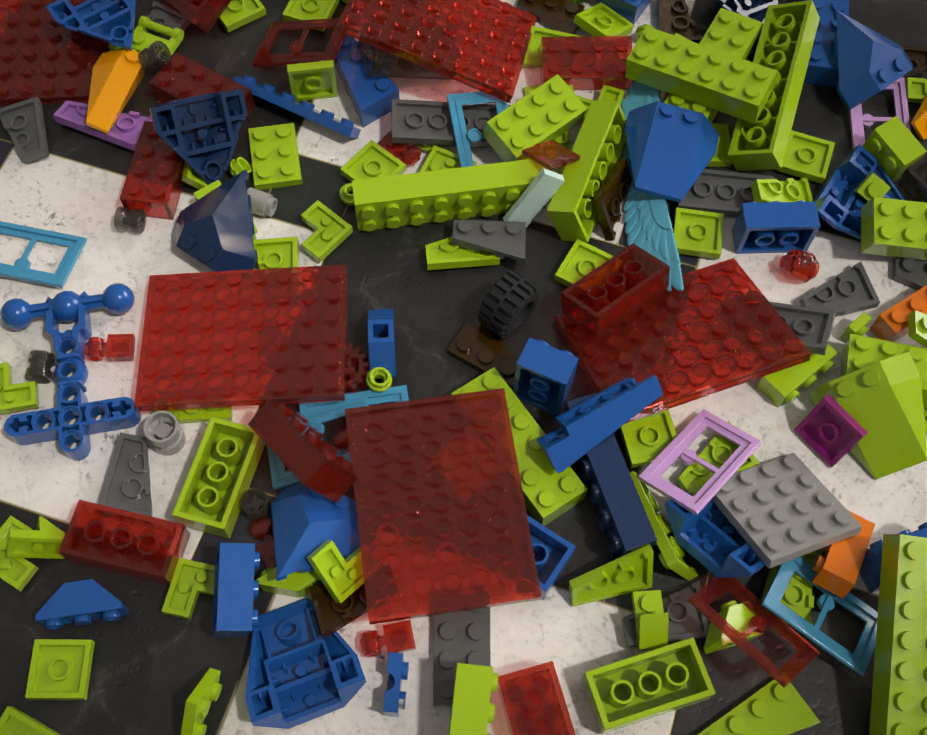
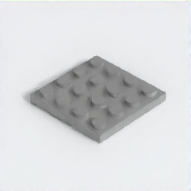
M794 453L734 473L712 498V501L769 569L857 535L862 528V525Z

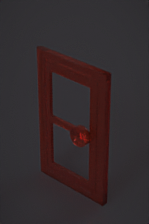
M352 18L272 22L252 64L256 67L285 66L333 60L334 62L350 27ZM335 28L325 52L299 53L303 49V43L309 29ZM304 29L300 40L290 44L289 49L292 53L269 54L279 31Z
M717 577L687 600L783 688L820 654L817 649L785 621L762 606V601L734 577ZM726 591L732 593L758 616L750 619L748 622L749 627L741 634L709 606ZM768 625L797 652L778 668L746 639L751 633L762 634Z

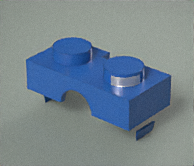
M389 652L387 667L389 676L387 691H385L384 716L399 717V710H405L406 692L401 691L402 680H408L409 662H404L403 653ZM382 655L379 656V658L385 659V656Z

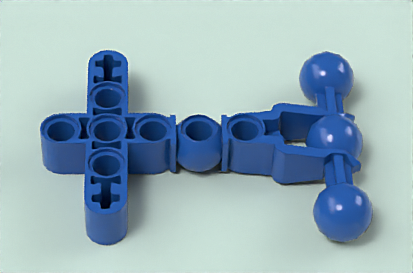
M114 283L109 285L103 291V294L90 296L85 291L80 295L73 291H63L58 293L53 299L48 297L46 302L30 305L23 299L17 298L8 300L3 304L0 310L1 321L12 330L24 329L29 326L33 319L46 317V332L54 341V348L58 354L56 356L58 365L54 371L58 387L57 408L20 413L7 418L4 423V430L17 444L30 445L59 440L60 448L68 457L74 461H80L85 459L90 453L91 434L128 429L139 424L141 412L131 398L119 397L88 402L87 396L84 393L87 392L84 384L88 378V370L84 361L86 341L92 336L91 319L88 311L106 308L113 314L128 312L133 307L135 300L134 293L128 286L123 283ZM58 319L63 322L78 320V325L74 326L72 330L60 333ZM70 349H74L71 353L66 354ZM76 371L72 376L67 377L69 373ZM77 394L73 400L68 401L72 395ZM105 414L102 419L96 420L98 415ZM78 418L77 422L69 425L71 420ZM51 422L48 428L43 429L45 424ZM80 442L76 448L70 449L74 443Z

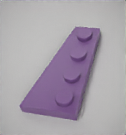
M67 100L53 114L55 122L135 152L154 130L151 114L150 117L140 116L139 112L130 111L129 114L121 113L110 132L106 134L86 125L88 104Z

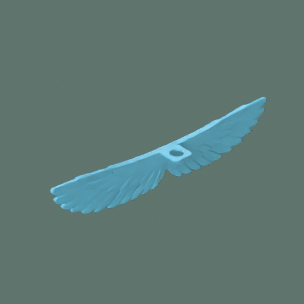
M633 80L632 88H627V100L623 98L621 103L626 121L630 110L660 101V90ZM625 146V149L621 156L623 158L621 159L627 158L628 165L630 168L627 146ZM632 184L623 209L626 212L624 222L626 223L625 233L628 235V246H632V259L636 260L638 270L640 272L644 271L648 281L652 278V282L656 287L659 288L661 283L663 289L668 292L672 290V286L678 291H683L681 261L674 238L667 201L665 198L636 191Z

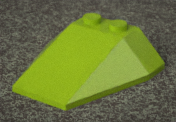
M910 352L863 367L827 382L809 393L815 406L829 394L868 432L850 451L875 479L927 461V439L921 375Z

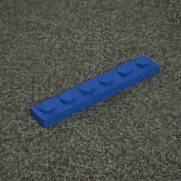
M244 74L243 77L234 76L231 85L347 137L358 138L361 129L354 127L355 122L346 118L338 120L334 118L335 114L325 109H322L320 112L314 109V104L304 100L300 103L295 100L296 96L283 91L280 94L275 92L276 87L266 83H263V85L257 84V79Z

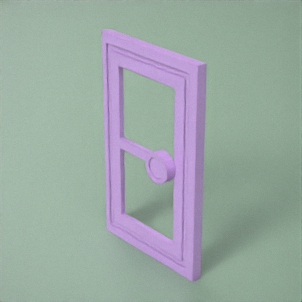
M901 77L883 90H893L895 116L911 132L905 78ZM861 104L850 109L852 150L859 144L862 146L865 143L864 128H870L874 122H887L893 117H873L870 114L862 115Z
M703 409L639 475L638 480L693 514L698 515L760 446L761 441ZM706 428L739 446L719 469L698 457L695 451L687 449ZM680 455L682 463L692 465L697 462L715 473L694 497L660 477Z

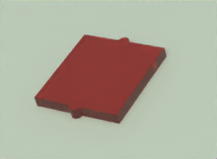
M553 140L522 149L523 155L548 170L567 166V164L580 160V155Z

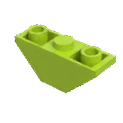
M275 566L265 569L261 573V577L257 579L260 587L265 592L303 598L309 594V587L323 584L315 570L305 573L297 571L288 574L286 579L276 581L277 567Z

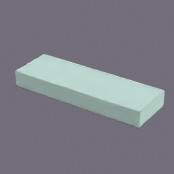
M543 168L506 213L503 220L526 222L527 227L565 182L563 175Z

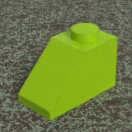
M736 600L720 606L722 611L711 618L704 651L706 654L744 644L763 634L749 602L737 604Z

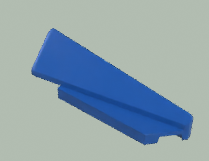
M651 375L639 383L635 381L634 377L625 378L557 416L556 420L561 428L536 439L557 473L564 471L658 399L663 392L657 376Z

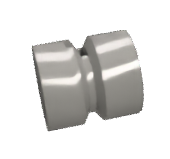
M165 410L156 411L146 418L143 431L158 454L171 456L183 448L186 436L177 418L171 412Z

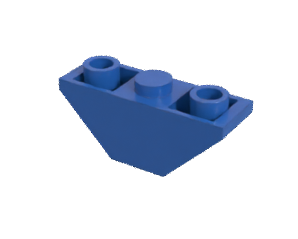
M393 309L368 310L370 370L376 367H383L390 372L392 378H396Z
M89 579L64 583L35 615V621L45 627V629L55 630L63 628V624L88 625L92 623V620L96 619L116 621L120 619V616L129 615V609L96 581Z

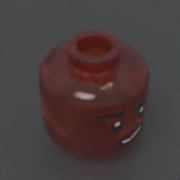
M792 249L784 255L779 265L785 279L800 283H807L815 278L819 270V262L816 260L815 255L798 249Z

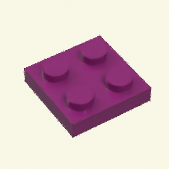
M829 394L794 429L831 467L836 465L868 433Z

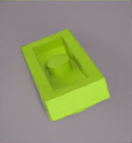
M39 516L36 530L10 529L6 557L65 559L69 535L44 517Z
M661 590L632 592L638 650H655L667 646L669 616L663 610Z

